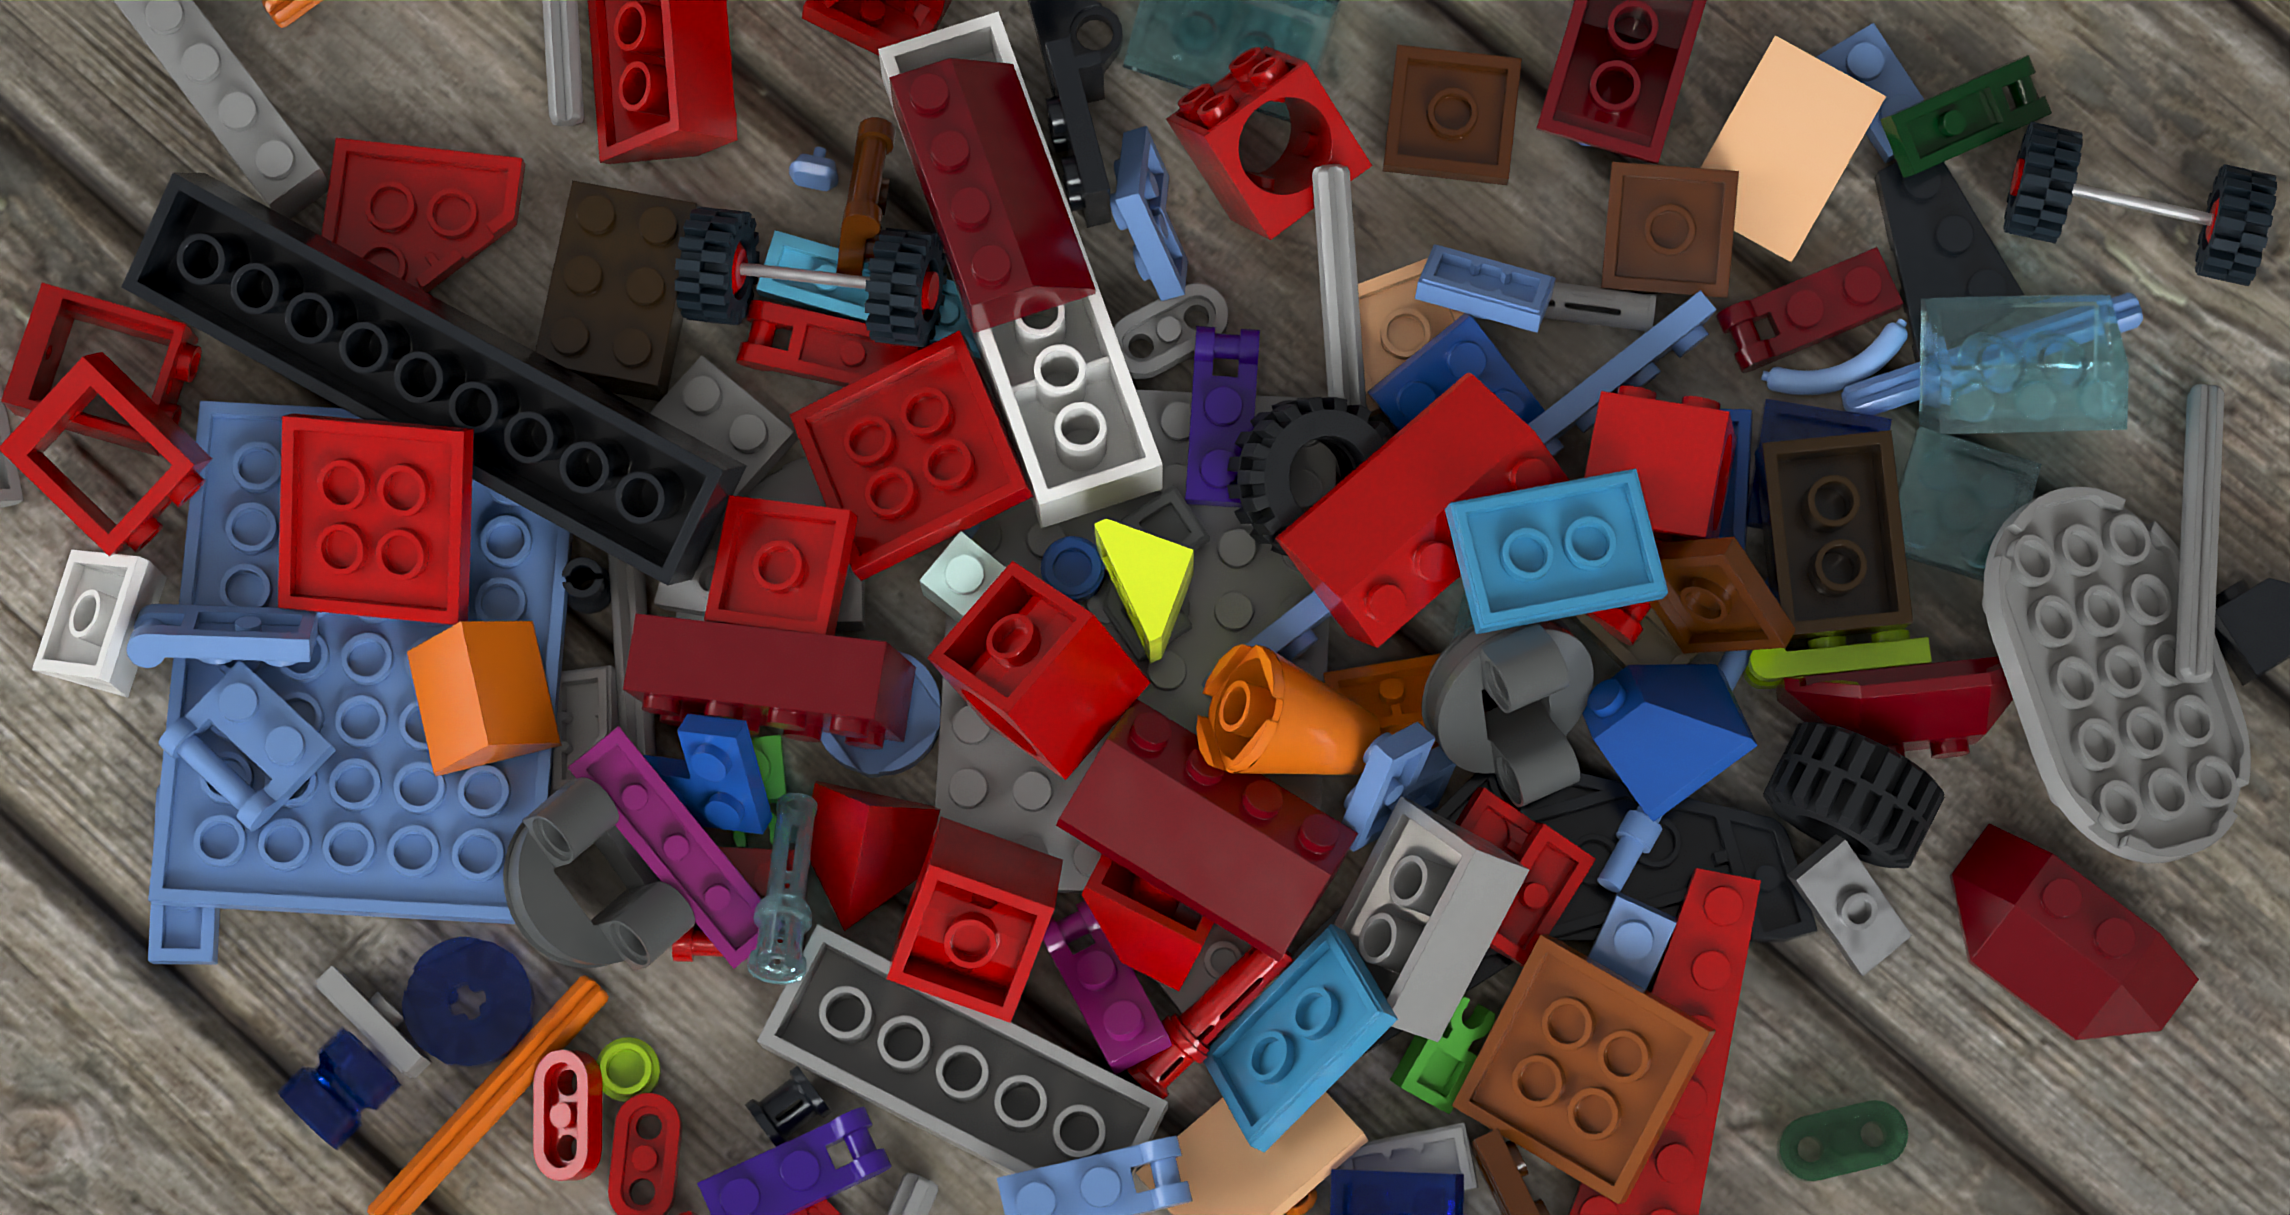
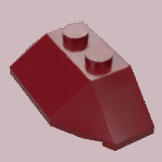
M1998 656L1785 677L1776 687L1777 701L1804 722L1827 723L1851 730L1881 743L1906 757L1905 751L1930 749L1931 758L1935 759L1969 754V745L1976 744L1984 737L2013 701Z
M1990 823L1950 874L1968 962L2073 1041L2162 1031L2199 980L2157 930L2053 853Z

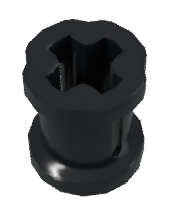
M798 1066L790 1070L791 1079L760 1102L752 1099L745 1104L776 1147L787 1142V1137L815 1116L819 1115L825 1118L832 1113ZM798 1099H801L799 1103H797L791 1109L786 1111L780 1117L776 1118V1116L779 1113H781L783 1110H785Z

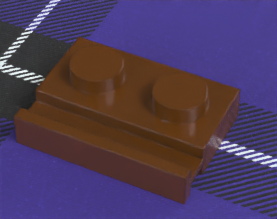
M1498 1128L1472 1141L1470 1144L1472 1155L1501 1215H1550L1541 1198L1533 1201L1522 1177L1529 1175L1514 1142L1510 1140L1505 1142Z

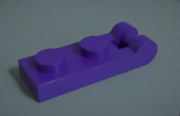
M1196 326L1185 493L1187 504L1242 507L1240 499H1229L1227 485L1237 484L1238 472L1227 471L1229 457H1240L1242 448L1234 444L1239 434L1254 429L1250 420L1255 417L1260 330L1241 329L1240 335L1215 333V327ZM1213 359L1239 360L1238 377L1213 376Z
M863 1106L846 1112L827 1124L702 1180L697 1185L711 1215H793L885 1172L892 1165L884 1148L877 1149L868 1130L873 1123L866 1108ZM845 1141L853 1161L835 1169L827 1148Z

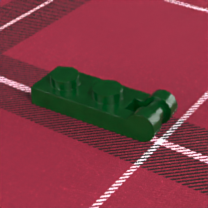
M2026 55L2010 61L1987 73L1880 119L1903 178L1920 173L2052 114L2046 96H2038L2030 75L2036 73L2030 56ZM2005 86L2008 87L2015 107L2010 109L2002 90Z

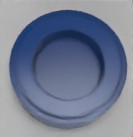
M1067 536L1056 540L1046 549L1041 560V577L1044 582L1076 603L1090 599L1099 591L1105 577V565L1095 544L1082 537Z

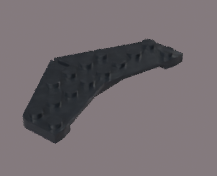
M1475 773L1436 814L1455 823L1477 787H1485L1503 800L1495 773ZM1580 773V781L1525 806L1517 807L1515 805L1518 811L1534 822L1546 824L1596 858L1549 934L1559 941H1595L1617 894L1604 888L1598 883L1597 879L1619 841L1616 832L1629 810H1636L1639 806L1636 799L1622 782ZM1691 798L1684 799L1662 816L1659 822L1662 831L1650 853L1641 854L1620 891L1629 897L1677 918L1695 868L1761 880L1750 942H1786L1814 934L1818 931L1812 910L1787 876L1798 865L1788 833L1782 824L1768 816ZM1343 905L1298 948L1293 956L1295 960L1330 924L1335 923ZM1489 947L1465 993L1514 962ZM1390 1027L1362 1056L1400 1034L1403 1030Z

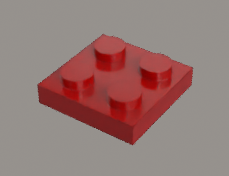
M729 495L704 620L708 622L835 636L858 516L847 509Z

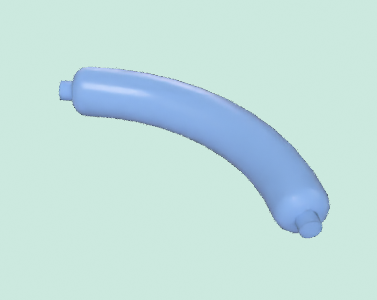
M1899 318L1896 323L1891 322L1887 324L1869 347L1842 364L1825 369L1805 371L1773 367L1770 372L1763 370L1761 380L1767 381V387L1771 391L1792 395H1820L1842 390L1848 385L1866 380L1874 375L1898 353L1908 338V332L1905 329L1907 322Z

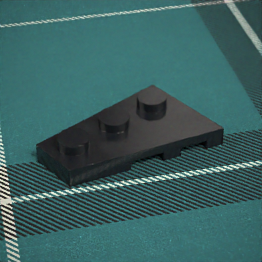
M1897 162L1878 171L1874 179L1890 251H1893L1901 284L1900 296L1903 301L1904 313H1907L1913 338L1912 350L1915 363L1948 351L2026 307L2029 301L1944 162L1903 178Z

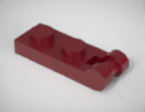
M1875 247L1761 296L1733 304L1717 313L1716 317L1723 333H1731L1739 350L1734 354V357L1741 372L1747 373L1897 311L1903 305V301L1878 247ZM1767 318L1775 337L1761 340L1754 323Z

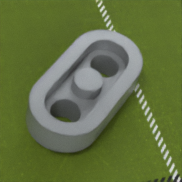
M1192 283L1186 285L1185 295L1161 301L1159 298L1119 320L1114 326V331L1131 378L1139 380L1153 378L1194 356L1196 329L1190 328L1184 320L1187 314L1192 311H1201L1206 314L1209 319L1206 326L1215 327V333L1225 334L1228 326V307L1223 296L1209 285ZM1137 340H1146L1152 345L1153 351L1148 357L1137 358L1130 353V345Z

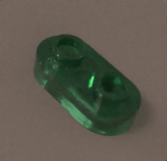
M1871 1100L1803 1116L1789 1123L1782 1130L1778 1138L1777 1158L1783 1170L1798 1181L1811 1183L1881 1167L1896 1160L1906 1147L1908 1127L1899 1110L1883 1101ZM1866 1123L1876 1124L1882 1130L1883 1140L1878 1147H1870L1863 1142L1861 1129ZM1811 1138L1818 1143L1820 1155L1815 1162H1807L1799 1156L1798 1144L1801 1139Z

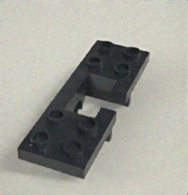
M1027 0L1052 97L1045 98L1049 115L1047 116V122L1056 153L1066 150L1068 153L1067 157L1061 158L1064 172L1062 178L1071 212L1083 210L1087 228L1111 222L1110 186L1088 103L1105 99L1104 73L1120 53L1123 44L1122 24L1116 14L1095 0ZM1090 20L1105 22L1113 32L1111 42L1100 50L1085 48L1077 38L1079 28Z

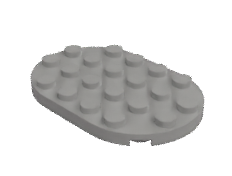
M2074 486L2060 488L2034 499L2012 513L2003 523L1990 546L1984 571L1982 606L1987 617L1992 640L2036 766L2052 803L2060 808L2081 833L2095 844L2117 856L2142 863L2176 861L2214 844L2229 830L2238 817L2233 811L2238 800L2240 788L2249 784L2251 768L2250 743L2244 715L2216 636L2214 637L2213 673L2206 683L2182 682L2175 676L2180 550L2174 541L2156 521L2146 524L2134 513L2124 507L2126 499L2116 494L2091 487Z

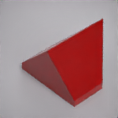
M815 782L802 845L805 850H808L809 860L844 931L918 879L933 839V833L937 827L940 808L825 782Z

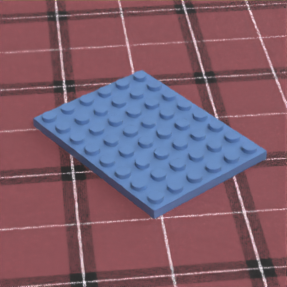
M200 401L196 443L213 459L199 473L206 481L189 501L179 604L278 608L282 416L295 413L353 419L362 418L343 408ZM472 479L468 621H533L557 722L568 592L562 582H566V579L562 577V571L566 564L571 561L573 534ZM317 612L318 634L310 662H297L290 666L279 667L269 665L264 661L241 660L336 750L263 826L255 831H250L237 819L238 810L181 756L172 758L165 750L163 751L148 901L153 905L515 924L504 893L503 869L505 856L510 841L519 825L523 822L522 820L551 796L554 748L440 776L434 775L407 651L452 627V624ZM173 658L166 730L176 720L184 717L239 660H232L224 664H208L197 658ZM214 725L200 737L210 749L256 792L262 790L272 780Z

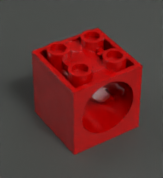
M1266 46L1263 49L1261 47L1251 48L1237 56L1228 66L1231 72L1212 86L1206 83L1190 90L1179 100L1178 106L1180 109L1166 118V120L1231 221L1271 240L1315 208L1312 172L1315 167L1328 164L1347 166L1350 170V180L1352 181L1369 169L1372 164L1308 62ZM1268 101L1285 102L1290 115L1291 132L1283 154L1265 171L1256 173L1243 170L1239 157V140L1247 119L1258 107Z
M1620 386L1618 394L1601 391L1584 478L1637 469L1655 543L1719 538L1737 443L1730 412L1720 410L1721 404L1719 402L1698 396H1684L1680 404L1656 400L1657 394L1654 391L1636 386Z
M1013 560L927 657L987 726L1064 780L1073 773L1151 683L1093 613Z
M941 817L900 924L886 979L1011 1023L1055 910L1063 860Z

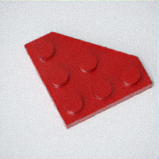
M336 138L321 236L428 293L517 225L526 164L523 158Z

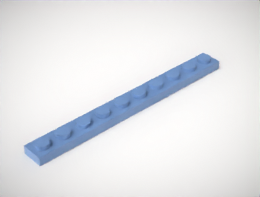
M1700 290L1528 425L1536 432L1551 455L1555 457L1564 448L1559 438L1575 425L1583 433L1594 426L1601 391L1618 393L1620 386H1636L1641 388L1646 386L1661 372L1655 364L1672 350L1681 358L1709 335L1703 326L1714 314L1716 308ZM1313 591L1245 645L1266 646L1292 662L1318 641V637L1314 634L1313 630L1332 616V614L1315 591ZM1210 671L1207 674L1204 681L1202 682L1201 685L1203 686V688L1205 687L1206 681L1212 671Z

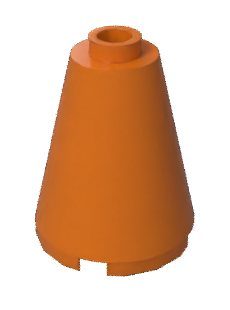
M1240 644L1230 649L1219 659L1211 672L1202 693L1212 696L1208 717L1198 715L1196 725L1199 750L1207 764L1227 773L1358 775L1365 768L1366 764L1363 762V756L1367 748L1377 737L1382 735L1379 721L1370 711L1270 648L1262 645L1248 646L1245 644Z

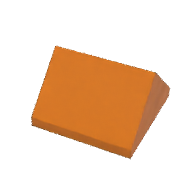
M460 621L407 651L435 776L562 746L533 621Z

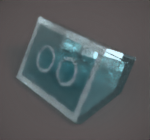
M1140 0L1123 67L1192 90L1206 83L1212 86L1231 72L1228 68L1229 64L1243 52L1254 47H1261L1263 49L1268 46L1308 62L1314 74L1318 77L1342 0ZM1268 101L1255 110L1291 123L1285 102Z
M2111 295L1921 298L1919 425L1938 434L2127 430L2129 365Z

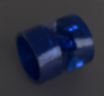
M344 1026L317 1051L319 1063L315 1067L302 1066L277 1091L286 1104L317 1135L337 1151L363 1125L361 1113L365 1109L377 1111L403 1085Z

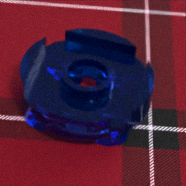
M457 937L437 944L420 957L413 968L412 976L408 980L407 991L404 990L402 1011L410 1035L421 1049L448 1066L479 1068L496 1063L505 1058L529 1033L533 1025L535 995L530 976L522 963L512 953L493 942L472 937ZM468 985L474 993L484 991L486 995V1002L479 1006L481 1015L473 1020H470L465 1013L454 1015L451 1005L456 1004L460 1000L458 989L462 986Z

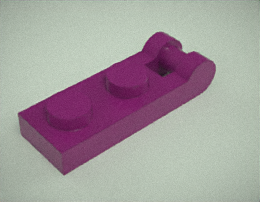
M1083 900L1075 905L1078 911L1056 922L1051 917L1043 943L1110 1069L1116 1075L1171 1047L1172 1043L1131 967L1120 962L1086 901ZM1090 934L1095 944L1073 955L1068 944Z

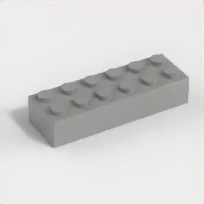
M818 924L757 1040L763 1049L1009 1174L1152 1141L1168 1109V1102L1013 1023L887 980L891 961ZM1137 1168L1131 1169L1132 1176H1134Z

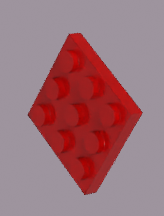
M960 330L789 414L826 507L851 510L858 516L849 564L853 573L860 581L960 533V531L963 532L1034 497L970 345Z
M295 413L282 416L278 608L452 625L460 621H468L474 429Z

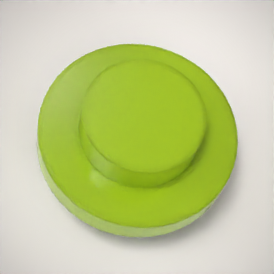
M624 1037L610 1042L602 1049L596 1060L602 1074V1091L610 1098L625 1103L628 1099L638 1094L652 1093L660 1079L661 1066L656 1052L646 1042L637 1038Z

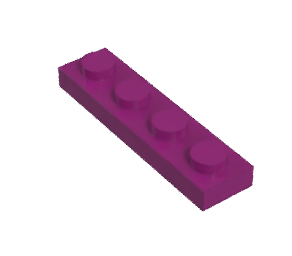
M619 725L568 766V769L576 779L581 777L589 778L608 793L616 805L619 814V821L615 826L661 882L671 885L686 899L693 910L695 923L733 969L784 928L780 920Z

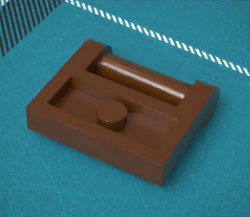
M870 117L864 119L858 127L850 187L842 220L836 273L862 276L864 263H869L870 258H875L873 247L875 242L879 241V234L882 231L881 221L882 216H885L890 178L882 177L886 155L892 152L896 137L894 125L883 118Z

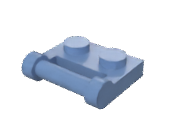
M241 660L184 717L179 718L170 725L158 742L159 746L172 758L181 756L238 810L237 819L250 831H255L263 826L336 751L321 734ZM212 725L272 779L262 790L256 792L200 739Z

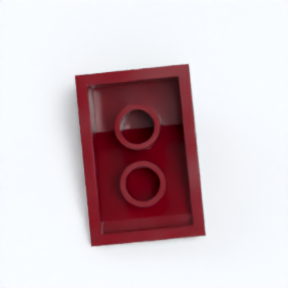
M1574 0L1536 130L1658 165L1707 0Z

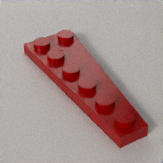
M1699 868L1694 869L1677 915V924L1665 948L1664 956L1655 975L1650 993L1712 1027L1716 1032L1627 1201L1617 1204L1580 1182L1568 1215H1699L1761 880Z

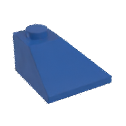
M1716 664L1627 665L1613 677L1600 682L1593 688L1588 697L1587 706L1582 713L1594 742L1645 814L1653 822L1758 746L1723 671Z

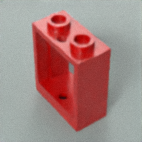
M42 282L1 402L16 416L26 418L51 390L71 328L76 319L169 346L151 399L179 425L182 409L180 405H177L184 381L191 383L195 378L202 354L201 347L197 346L199 339L189 326L182 322ZM81 412L65 429L159 457L160 455L132 426Z
M103 352L82 356L0 445V451L109 557L129 548L137 553L151 542L163 528V525L157 518L172 502L177 507H181L196 494L206 481L199 473L213 459ZM97 394L111 405L172 465L117 525L43 454Z

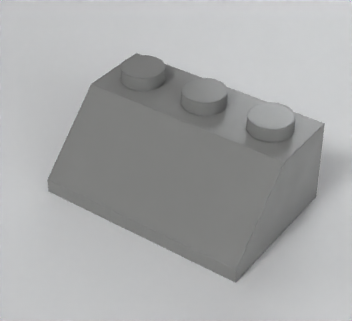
M1402 796L1398 800L1333 925L1346 931L1397 1016L1398 1020L1391 1027L1439 1042L1523 884L1529 869L1491 842Z

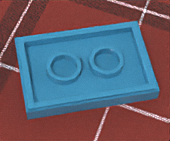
M1637 469L1452 502L1445 508L1476 634L1660 600L1668 594Z
M1330 924L1210 1046L1211 1050L1207 1053L1208 1057L1203 1062L1249 1145L1265 1153L1398 1018L1346 931Z

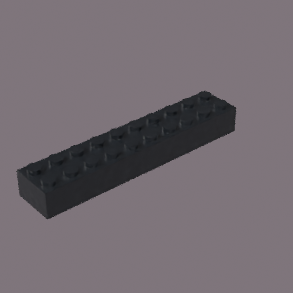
M206 173L172 174L121 286L125 290L364 420L474 429L473 480L667 586L693 579L726 510L728 497L734 494L747 467L745 464Z

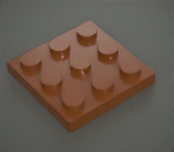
M1543 934L1540 935L1452 1106L1492 1130L1498 1128L1501 1135L1617 1204H1622L1627 1201L1716 1030L1551 935Z

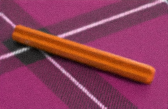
M587 975L580 976L368 1206V1214L411 1215L534 1082V1074L539 1062L550 1052L563 1050L606 1004L609 997L607 992L591 977Z

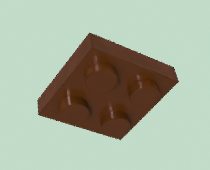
M1397 44L1383 172L1507 185L1510 173L1522 58Z
M1612 162L1601 288L1693 296L1701 290L1706 297L1728 298L1739 171Z
M1735 537L1656 543L1668 594L1663 599L1649 601V604L1683 654L1786 648L1796 628Z

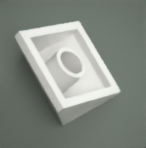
M71 550L32 670L128 698L138 666L129 659L126 651L130 635L134 631V624L139 611L146 605L159 604L167 577L149 560L140 556L115 554L109 557L106 553Z

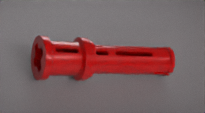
M1251 946L1192 1006L1181 1015L1174 1013L1172 1016L1168 1015L1161 1021L1172 1046L1128 1068L1127 1071L1146 1091L1164 1100L1169 1095L1167 1087L1193 1062L1201 1064L1208 1057L1207 1053L1211 1050L1208 1044L1230 1021H1233L1269 983L1295 961L1291 953L1287 950L1280 962Z

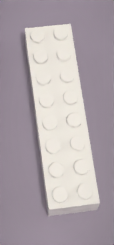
M999 11L878 49L882 80L892 108L889 77L948 58L1010 63L1014 65L1095 286L1096 294L973 333L947 260L1006 431L1034 495L1030 499L1040 527H1048L1163 489V464ZM928 207V210H929L931 219H932V221H933V218H932L930 209H929V207Z

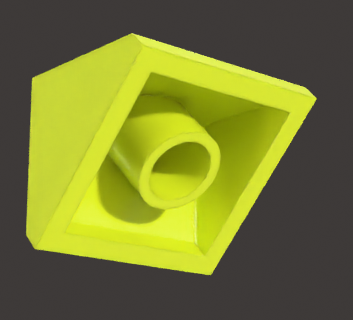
M1107 518L1094 524L1098 553L1151 664L1162 659L1194 574V550Z

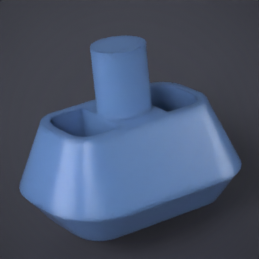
M815 147L813 155L800 154L791 163L789 175L797 186L821 191H828L837 186L838 173L836 164L832 159L825 158L827 152L825 148Z

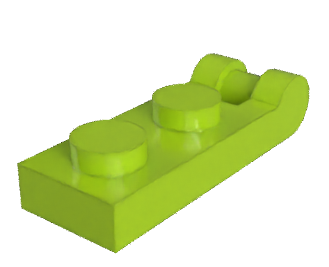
M1899 629L1872 634V643L1847 645L1846 637L1829 636L1808 641V649L1786 651L1785 648L1752 650L1743 675L1747 683L1756 689H1774L1785 677L1932 663L1929 637L1910 639L1909 630Z

